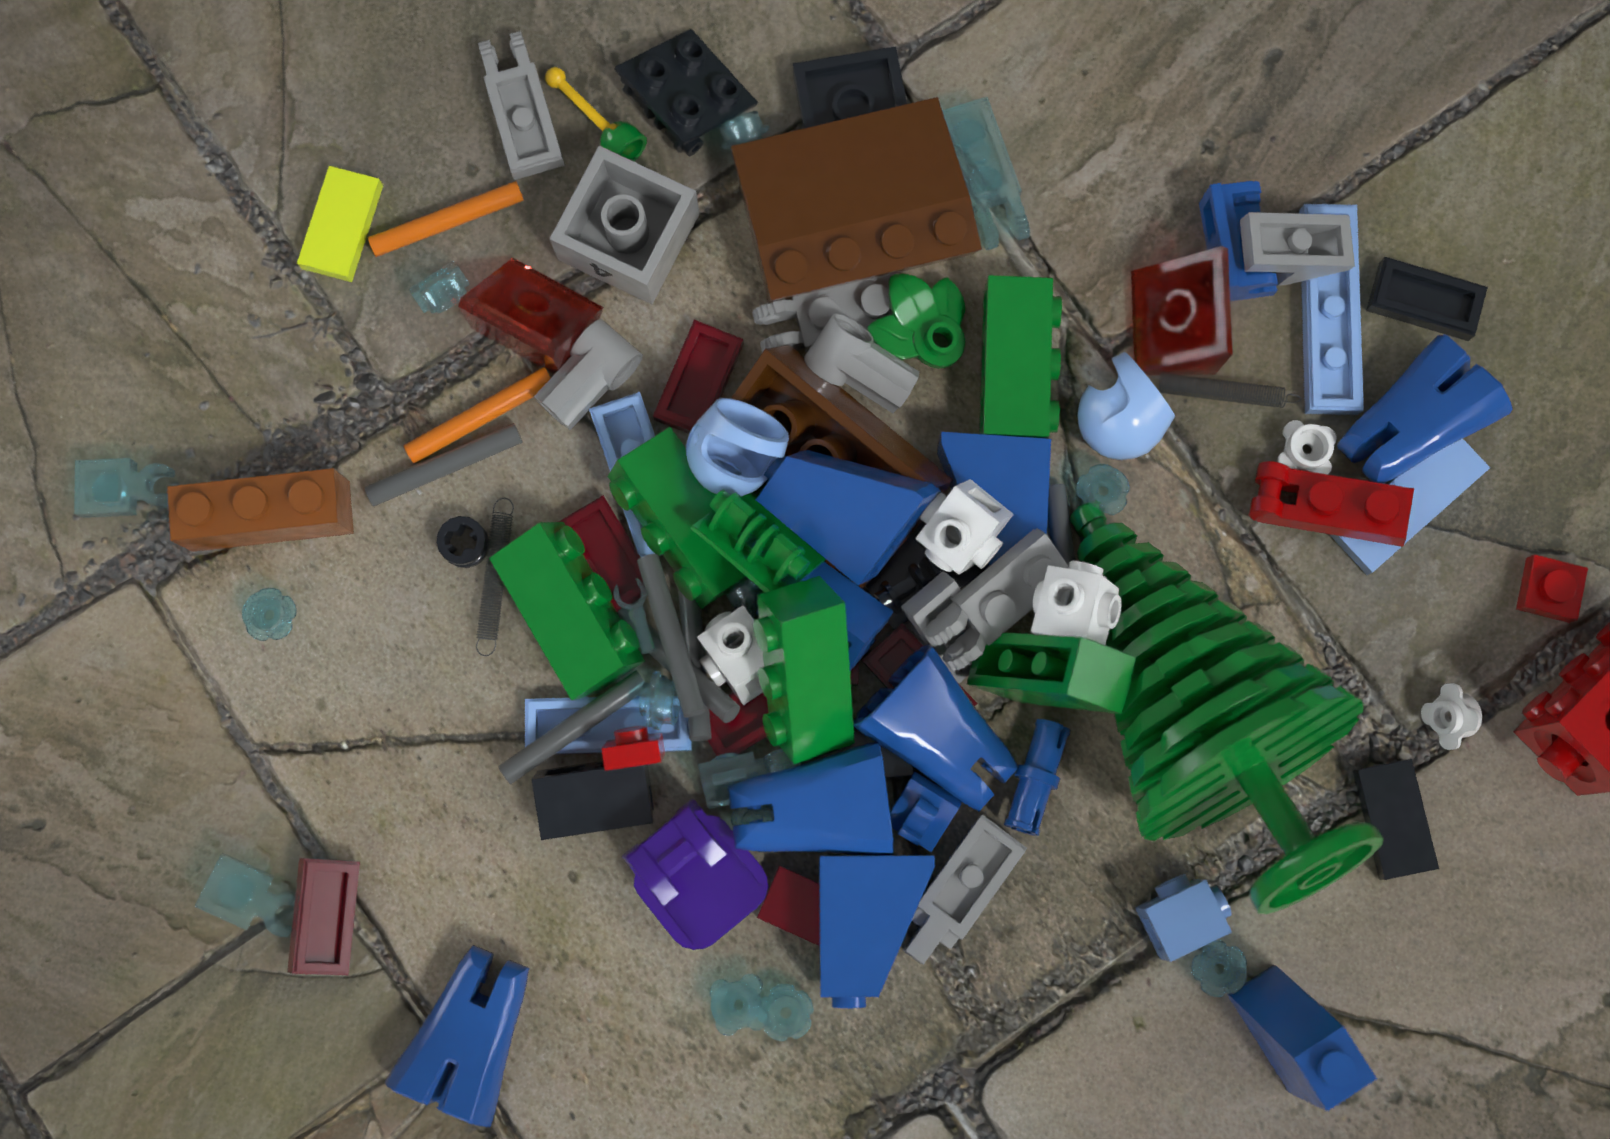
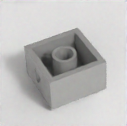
M598 146L550 237V242L557 259L643 301L653 304L700 214L696 191L604 147Z

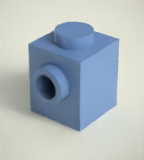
M1186 874L1179 875L1156 886L1155 890L1158 897L1135 907L1159 958L1165 961L1172 962L1232 933L1226 921V918L1232 915L1231 910L1217 885L1210 887L1207 880L1193 879L1189 881Z

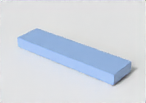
M1304 204L1299 210V214L1349 215L1355 267L1348 271L1301 281L1305 414L1359 415L1364 411L1357 205Z

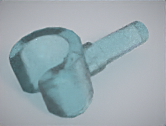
M636 578L637 585L641 590V596L634 604H627L621 600L619 588L616 584L614 599L620 607L627 609L642 654L655 651L656 648L643 607L647 596L643 582Z

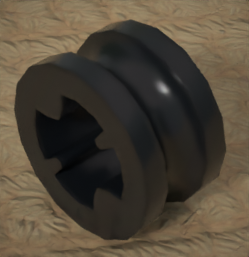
M465 516L450 518L442 524L437 533L436 541L438 550L444 559L458 568H470L481 563L487 556V550H489L488 542H490L484 528L474 519ZM465 529L473 530L469 536L477 541L475 548H465L461 556L454 555L453 553L457 551V548L450 544L452 536H462Z

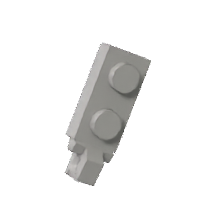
M979 815L923 893L912 919L919 928L903 951L918 963L924 965L939 942L951 949L958 939L963 940L1025 853L1027 847L984 815Z

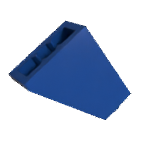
M942 431L938 442L937 454L944 472L953 479V482L950 484L951 490L956 485L971 479L1014 514L996 538L1003 542L994 557L983 567L984 571L1033 529L1038 528L1047 534L1052 439Z
M805 450L789 456L784 455L783 458L778 457L764 473V476L768 478L765 482L766 486L756 501L859 586L878 575L918 522L928 505L940 493V490L928 482Z
M819 856L820 997H832V1008H865L866 997H879L934 870V856Z
M1276 965L1269 967L1227 994L1290 1094L1325 1111H1329L1377 1080V1077L1345 1027Z

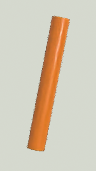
M517 181L372 235L368 237V241L374 255L378 257L524 201Z
M542 367L406 443L403 447L411 461L415 464L533 398L551 377L546 368Z

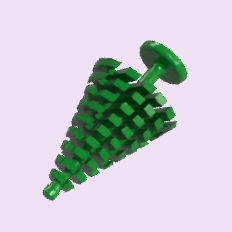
M1088 502L1078 506L1070 515L1072 526L1078 535L1084 538L1077 551L1078 559L1080 562L1102 568V575L1119 588L1118 595L1121 598L1120 617L1116 626L1113 629L1109 628L1105 646L1136 657L1131 675V687L1125 699L1122 714L1114 713L1118 733L1120 732V735L1125 738L1120 742L1125 766H1128V770L1131 771L1128 780L1133 801H1136L1138 805L1136 817L1141 837H1144L1145 840L1156 841L1162 836L1163 840L1184 836L1200 825L1201 829L1253 805L1285 854L1283 858L1263 872L1250 888V900L1258 914H1270L1303 901L1332 885L1370 858L1383 842V837L1374 825L1356 821L1339 826L1316 837L1283 787V785L1310 768L1335 747L1331 744L1343 738L1352 730L1359 721V718L1356 716L1363 712L1364 703L1362 700L1344 687L1338 686L1334 688L1332 678L1318 667L1309 663L1304 666L1302 655L1281 642L1275 643L1273 634L1260 624L1249 620L1246 622L1247 616L1244 615V612L1232 603L1218 600L1219 595L1216 594L1217 592L1205 583L1190 580L1191 575L1178 563L1162 561L1164 555L1149 542L1135 543L1138 535L1125 524H1107L1106 516L1096 503Z

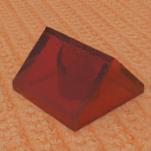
M1220 246L1131 271L1134 361L1146 375H1161L1162 372L1166 373V375L1167 373L1169 375L1170 373L1174 375H1216L1233 355L1228 248Z
M511 258L463 295L458 305L473 330L540 367H545L546 370L553 374L571 357V349L578 337L592 323L599 320L604 308L515 258Z

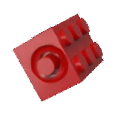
M1610 622L1597 634L1596 639L1600 644L1588 656L1585 653L1580 654L1561 670L1559 676L1564 681L1551 694L1548 691H1544L1526 705L1522 710V714L1526 719L1513 731L1538 756L1537 762L1539 766L1552 778L1564 782L1577 796L1610 792Z

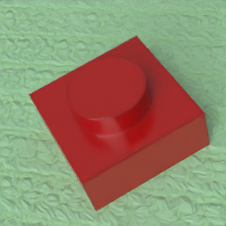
M1535 554L1527 557L1516 610L1567 623L1577 621L1588 568Z
M634 726L615 730V739L607 740L601 748L605 771L661 763L665 756L662 732L648 734L647 726Z

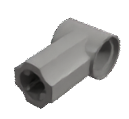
M834 313L804 357L806 365L823 380L837 386H843L846 383L891 413H894L903 405L919 378L918 370L874 343L873 336L866 328L854 319L841 313Z
M596 320L578 337L571 349V357L541 388L534 398L561 425L571 430L608 389L613 391L629 379L639 366L643 354L604 320Z

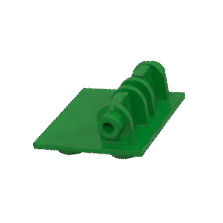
M766 484L744 496H740L737 492L730 495L723 489L713 498L709 505L713 510L696 522L691 530L764 592L802 581L826 560L756 501Z

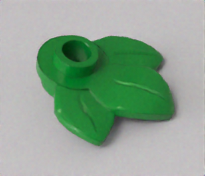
M891 275L888 282V296L893 314L877 319L867 326L866 329L873 336L874 343L900 360L918 358L923 364L938 369L953 365L962 356L965 349V336L960 324L966 310L964 298L959 288L948 277L938 281L931 289L925 281L914 275ZM932 334H942L947 339V347L937 346L933 341Z

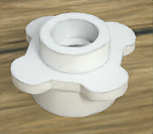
M1293 420L1286 424L1283 428V436L1286 438L1284 452L1278 456V462L1287 465L1291 469L1329 474L1332 469L1329 459L1333 454L1334 444L1337 440L1335 432L1327 426L1322 427L1316 424L1304 425L1298 420ZM1303 445H1309L1312 452L1310 454L1304 453Z
M1454 683L1443 685L1440 690V696L1433 703H1425L1421 710L1423 722L1430 725L1439 735L1440 745L1447 750L1458 749L1461 746V739L1474 735L1479 730L1482 722V712L1478 702L1472 696L1463 693L1462 688ZM1449 712L1451 713L1452 721L1449 719Z

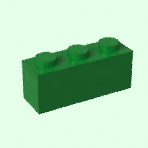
M988 275L983 290L979 434L1048 439L1050 433H1057L1060 405L1058 400H1050L1051 380L1058 381L1060 375L1061 351L1060 348H1052V328H1060L1062 297L1053 296V278Z
M671 427L616 461L607 476L611 481L609 488L614 499L624 510H632L643 526L641 534L644 541L655 554H658V556L663 554L675 571L673 573L674 582L685 598L690 601L695 599L699 607L703 609L748 579L747 576L691 530L696 522L713 510L709 505L717 494L704 488L693 475L687 461L686 448Z
M539 522L489 559L572 701L597 694L644 663L645 659L638 649L640 641L635 630L625 620L620 619L610 602L612 600V593L608 584L599 574L592 571L583 556L585 548L579 535L571 527L566 526L564 522Z
M821 576L757 595L759 619L754 620L753 629L758 646L763 652L764 667L758 669V678L768 703V713L763 715V726L769 742L774 747L779 745L793 764L855 744L845 602Z
M1002 633L992 644H986L983 654L975 661H972L966 685L1018 703L1122 714L1125 699L1131 687V675L1136 657L1083 637Z

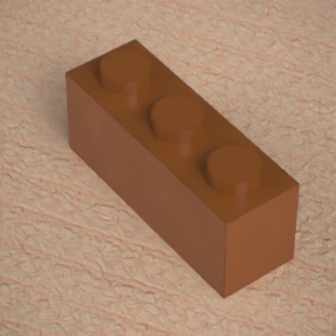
M334 468L167 486L170 540L192 552L354 534L350 481Z

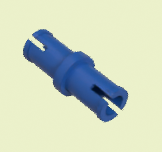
M1045 719L1036 720V727L1024 765L1019 764L1015 772V777L1019 779L1008 817L1004 822L1006 827L1032 836H1039V828L1051 790L1058 789L1060 778L1056 776L1067 737L1071 732L1068 727Z

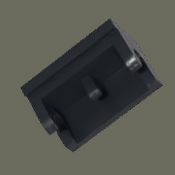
M597 761L538 770L531 779L541 840L652 824L654 821L652 812L654 810L648 765L605 771L604 762Z

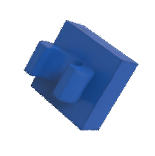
M914 772L890 810L891 826L894 830L898 831V835L916 846L919 844L932 852L962 802L946 790Z

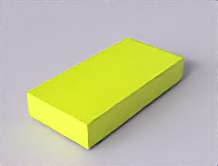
M333 166L328 167L297 261L301 269L348 282L353 281L383 188L380 179Z

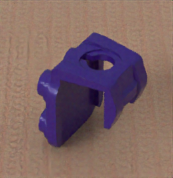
M690 799L679 808L669 821L646 840L634 845L622 855V858L635 873L634 888L637 894L670 936L684 948L698 950L711 946L758 908L767 894L768 880L762 866L749 850L735 849L733 830L720 817L707 816L694 799Z

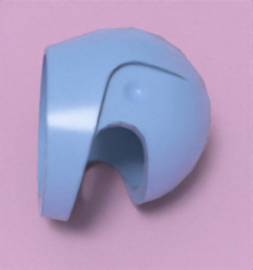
M1123 352L1112 358L1118 373V379L1114 386L1107 390H1098L1089 385L1082 394L1077 413L1079 429L1087 444L1098 454L1116 460L1134 459L1147 454L1160 442L1175 418L1170 406L1138 364L1126 352Z
M720 398L698 419L690 431L686 446L687 461L698 482L710 492L718 494L724 489L730 495L737 492L740 496H744L756 491L766 482L768 478L764 476V473L778 457H784L789 434L781 423L765 411L743 401Z

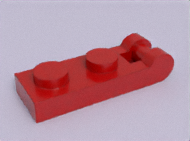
M1265 461L1258 464L1255 482L1260 486L1258 496L1251 499L1248 514L1252 520L1300 530L1404 546L1414 488L1291 469L1285 464L1273 461ZM1281 491L1298 493L1296 505L1283 503L1280 500Z

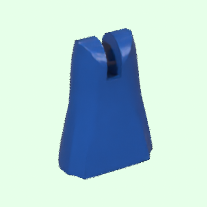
M1438 335L1417 356L1394 385L1348 429L1338 442L1337 448L1353 463L1360 462L1371 455L1364 464L1362 472L1372 482L1384 484L1407 472L1443 448L1504 418L1511 413L1513 407L1503 385L1478 364L1470 369V356L1448 335Z
M927 644L911 654L891 675L888 681L895 687L894 689L880 688L865 703L854 719V727L918 769L952 796L979 812L994 796V793L982 781L980 776L971 770L976 761L983 769L1002 783H1005L1018 769V765L1002 740L975 708L938 653L930 644Z
M878 742L864 744L809 763L759 775L728 786L730 809L747 807V809H762L761 805L772 804L774 821L763 822V818L751 821L749 824L732 826L735 849L765 852L807 851L873 856L893 855V834L885 772Z
M472 945L459 962L424 1023L396 1062L385 1084L392 1091L419 1103L429 1105L438 1102L437 1109L462 1121L482 1127H491L512 1036L526 991L529 967L512 960H507L493 985L490 997L480 993V990L487 980L494 953Z

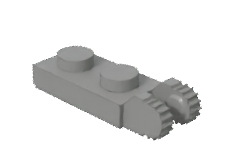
M521 31L510 33V47L519 65L515 68L499 71L498 56L490 40L478 43L487 73L486 76H483L514 180L565 166L534 62H530Z
M896 272L792 297V300H779L756 307L752 311L756 325H769L796 318L799 331L775 334L761 341L762 353L766 348L790 345L796 351L804 349L805 352H808L834 313L844 314L857 321L864 328H867L869 324L877 319L893 314L888 296V282L891 275L896 274Z
M1038 528L1033 529L951 598L952 603L939 613L934 620H931L930 624H927L923 634L930 644L935 647L952 640L953 636L958 635L965 628L967 622L971 626L943 653L944 657L942 659L950 670L959 671L961 668L970 665L971 661H975L983 654L986 644H992L1002 633H1005L1033 609L1035 589L1040 581H1044L1048 565L1068 569L1069 566L1045 532Z

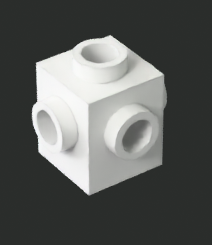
M970 479L956 485L947 497L943 493L935 497L920 517L926 525L915 539L927 548L925 554L928 559L945 571L951 572L954 570L957 574H961L975 564L982 569L1002 546L1003 542L996 537L1014 514Z
M1070 561L1068 569L1048 565L1044 581L1038 583L1034 592L1033 611L1035 617L1031 632L1038 635L1083 637L1105 645L1109 628L1113 629L1120 617L1121 598L1118 595L1119 588L1102 575V568L1089 563Z
M742 605L733 612H724L713 618L706 626L705 632L697 638L707 654L699 662L711 680L718 687L727 682L744 706L763 692L759 683L758 669L764 667L763 652L758 646L754 634V619Z

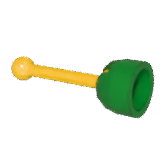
M552 67L547 70L545 81L548 86L559 88L603 131L600 138L601 147L635 162L646 147V136L629 122L615 121L610 124L566 81V75L562 69Z

